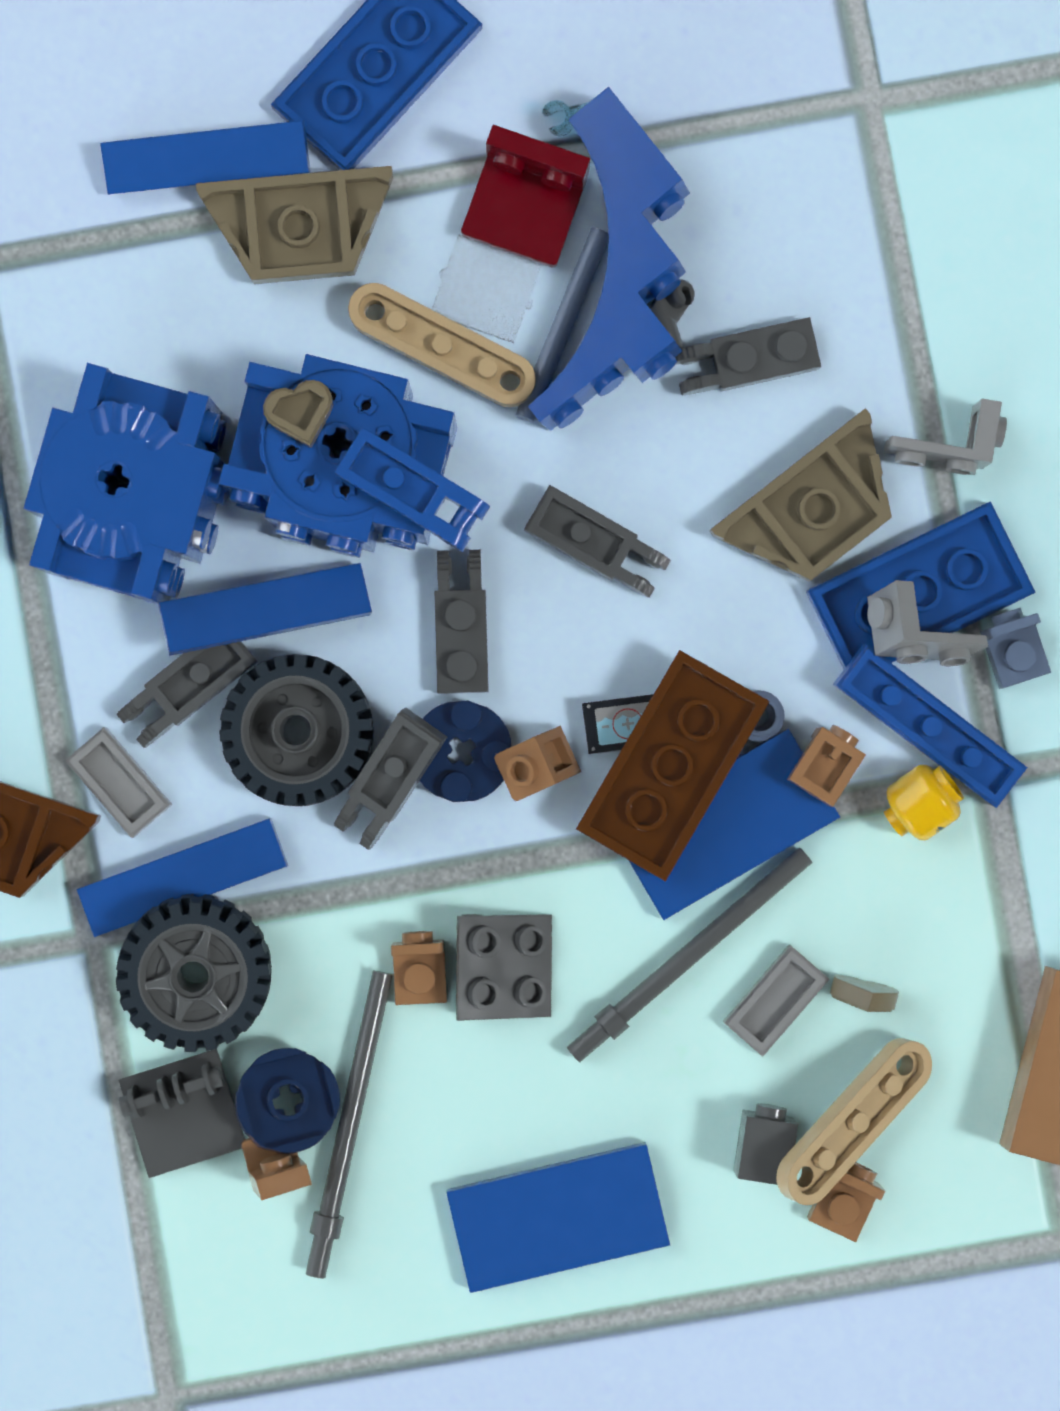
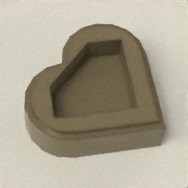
M306 380L298 384L294 390L280 388L272 391L265 399L263 405L264 415L269 424L275 429L312 448L331 414L333 397L328 387L322 382Z
M836 974L833 978L830 994L833 998L866 1012H892V1010H895L899 991L884 984Z

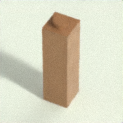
M1045 966L999 1144L1011 1153L1060 1165V970Z

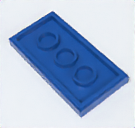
M366 0L271 103V107L286 122L304 120L307 141L339 170L354 169L483 29L482 23L457 0Z
M991 501L806 591L843 669H845L863 644H867L874 649L872 628L867 616L869 607L867 597L896 580L914 582L920 631L954 633L1036 593ZM883 656L891 663L897 661L896 657Z
M789 729L784 730L737 758L666 882L629 861L663 921L840 818L834 806H827L787 780L803 754Z
M646 1142L447 1189L446 1191L470 1293L670 1246Z

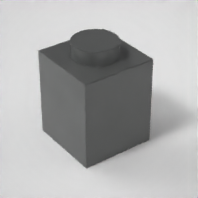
M758 1103L756 1104L755 1111L742 1109L733 1168L738 1179L777 1185L778 1166L784 1156L796 1144L799 1125L793 1117L786 1116V1108Z

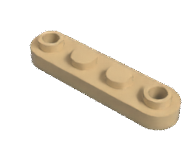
M365 284L359 287L351 296L348 306L349 316L354 327L361 334L500 406L508 408L517 407L524 403L533 393L535 372L532 365L524 357L383 284ZM378 304L385 309L381 319L370 320L367 318L366 311L371 305ZM513 374L519 378L520 384L515 390L508 391L501 386L500 381L505 375Z
M905 1038L894 1039L883 1047L781 1160L776 1179L780 1192L786 1198L802 1205H813L821 1201L927 1083L932 1071V1058L928 1049L919 1042ZM901 1059V1066L897 1070V1062ZM801 1168H802L801 1177H800L799 1180L797 1181L798 1173H799V1171H800Z

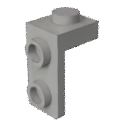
M982 398L972 406L966 448L891 436L885 442L883 452L896 455L895 462L899 464L923 467L926 464V460L946 463L945 470L951 473L975 475L977 469H984L992 463L995 447L1001 448L1003 445L1007 418L1000 416L1002 402Z
M896 580L867 597L869 605L867 616L872 628L875 656L896 657L897 662L901 664H913L925 661L926 659L939 660L941 666L951 667L970 662L971 655L988 647L987 636L920 631L914 582Z

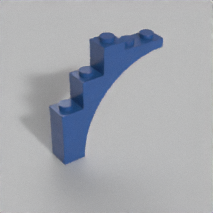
M609 86L568 119L584 142L595 165L603 189L608 218L609 245L602 294L593 320L581 345L553 383L528 406L539 422L550 431L556 426L560 429L567 427L577 420L584 411L581 406L596 394L605 396L616 389L624 380L622 374L629 368L642 383L650 377L652 380H656L664 376L677 363L675 357L682 352L679 345L651 311L647 303L654 298L658 301L670 295L680 285L681 280L679 278L686 273L678 258L652 227V224L658 219L665 221L674 216L685 203L683 199L690 192L683 179Z

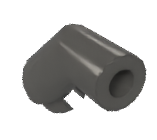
M680 279V285L670 295L662 300L657 301L654 299L649 308L679 347L684 348L677 323L687 307L694 301L695 291L688 281Z

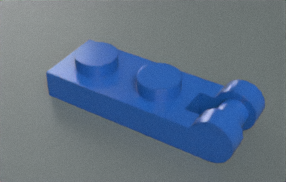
M363 427L334 472L338 477L461 552L464 551L471 539L467 534L477 518L483 520L490 508V505ZM446 499L459 507L450 523L436 516Z

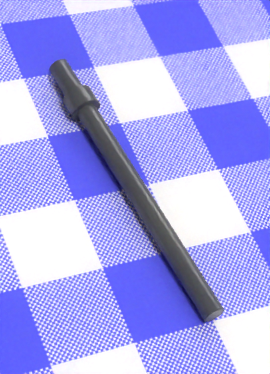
M799 847L614 1007L609 1003L594 1017L597 1021L566 1047L574 1058L580 1063L610 1036L615 1040L630 1027L627 1022L810 866L813 862L808 855Z
M372 971L320 1210L313 1213L309 1232L314 1237L305 1274L314 1278H326L334 1239H339L344 1217L339 1214L392 980V974L386 972Z

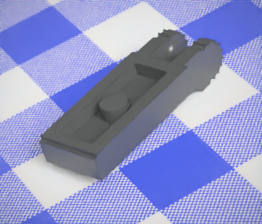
M810 317L710 340V343L681 348L682 352L675 357L677 360L676 364L689 365L700 360L713 358L716 374L694 376L680 382L681 395H691L719 388L720 392L808 373L821 368Z
M551 485L548 486L524 528L525 532L610 581L616 579L647 598H650L655 589L654 586L642 576L635 575L621 567L629 551L656 569L666 570L671 562L664 554L638 540L637 534Z
M481 549L469 550V556L467 557L470 590L450 591L452 558L449 556V550L437 551L438 591H434L438 694L489 692L486 590H482Z
M242 641L183 653L144 685L146 689L121 708L117 716L123 723L132 721L156 700L166 714L155 723L143 729L136 739L143 748H146L174 725L179 726L258 661Z
M407 707L400 710L347 793L350 797L337 816L334 826L342 832L345 831L356 821L362 807H367L376 816L364 830L359 844L370 850L380 839L390 822L397 817L448 737Z

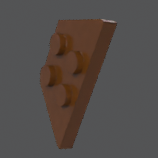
M0 781V892L18 898L24 897L99 823L101 815Z

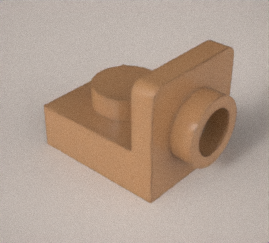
M561 725L510 747L494 757L514 801L524 799L581 772Z
M832 725L829 731L824 727L814 730L811 735V742L787 778L788 781L829 807L835 805L866 754L855 748L859 740L836 725Z
M433 931L402 933V942H393L391 944L395 1005L447 1003L444 939L433 940Z
M250 1138L244 1139L241 1142L252 1189L261 1201L312 1185L307 1164L298 1156V1153L278 1154L270 1150H264L255 1145Z
M855 1162L821 1201L812 1205L807 1215L808 1220L856 1243L875 1200H882L885 1194V1189L875 1181L878 1173Z

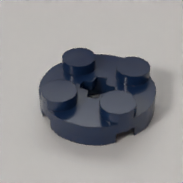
M467 700L441 704L423 717V720L448 737L420 780L428 791L435 796L452 802L476 801L488 796L502 784L504 779L494 757L496 754L512 747L506 725L494 711ZM458 738L463 743L469 739L474 742L476 747L471 751V756L474 759L471 764L466 766L461 760L453 764L449 760L448 755L453 751L449 743L453 739Z
M297 1048L275 1049L258 1057L241 1076L235 1094L236 1116L244 1133L259 1148L278 1154L298 1153L319 1143L332 1128L340 1108L339 1087L331 1069L316 1057ZM288 1086L291 1094L299 1093L302 1098V1103L294 1106L295 1114L286 1116L283 1109H275L273 1105V1100L280 1096L279 1088Z

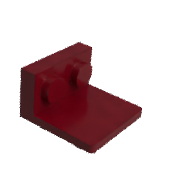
M493 124L486 141L487 158L461 228L462 236L554 268L558 264L586 185L591 158Z

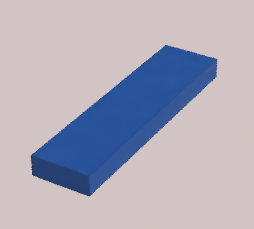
M304 120L100 143L108 195L196 185V183L311 172Z
M361 563L159 602L158 604L169 656L370 616L372 613Z
M867 644L861 646L833 683L844 694L995 808L1000 805L1028 768L883 656H875V650Z
M272 818L81 887L77 889L93 936L97 937L137 922L152 907H156L162 901L172 897L177 899L186 894H194L196 897H202L204 894L211 895L289 865Z

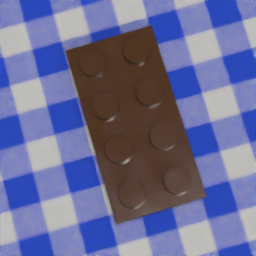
M679 650L576 830L666 882L770 701Z

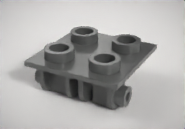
M462 914V916H457L456 1020L551 1017L552 914L490 916Z
M217 1049L118 1080L123 1094L122 1097H119L120 1108L124 1117L130 1116L148 1178L242 1149L241 1142L245 1137L236 1116L234 1101Z

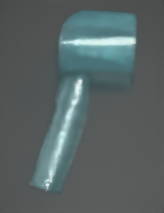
M558 100L547 103L542 110L544 116H551L556 112L566 113L564 122L549 128V131L555 136H566L573 129L568 119L589 102L576 104L571 107Z

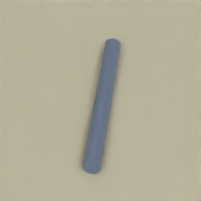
M592 227L534 367L535 387L533 393L524 403L519 405L515 414L525 421L534 423L536 416L528 406L549 387L608 242V233L599 228Z

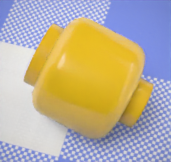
M918 765L887 788L886 795L890 808L885 810L884 814L900 836H904L909 832L915 838L925 841L938 834L960 817L961 809L959 802L964 799V796L944 768L938 766L933 769L928 765Z

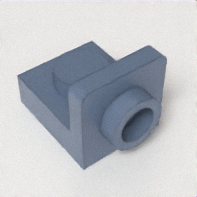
M1020 607L991 617L994 627L980 631L981 635L987 636L988 647L985 649L999 689L1052 673L1036 624L1041 623L1038 613L1024 617Z

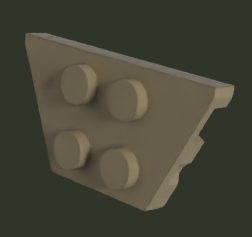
M392 166L196 183V191L253 284L354 276L393 181Z
M865 408L716 524L709 532L713 537L803 580L810 582L892 518L888 496L884 491L881 477L883 472L879 454H876L871 430L872 419L869 411Z

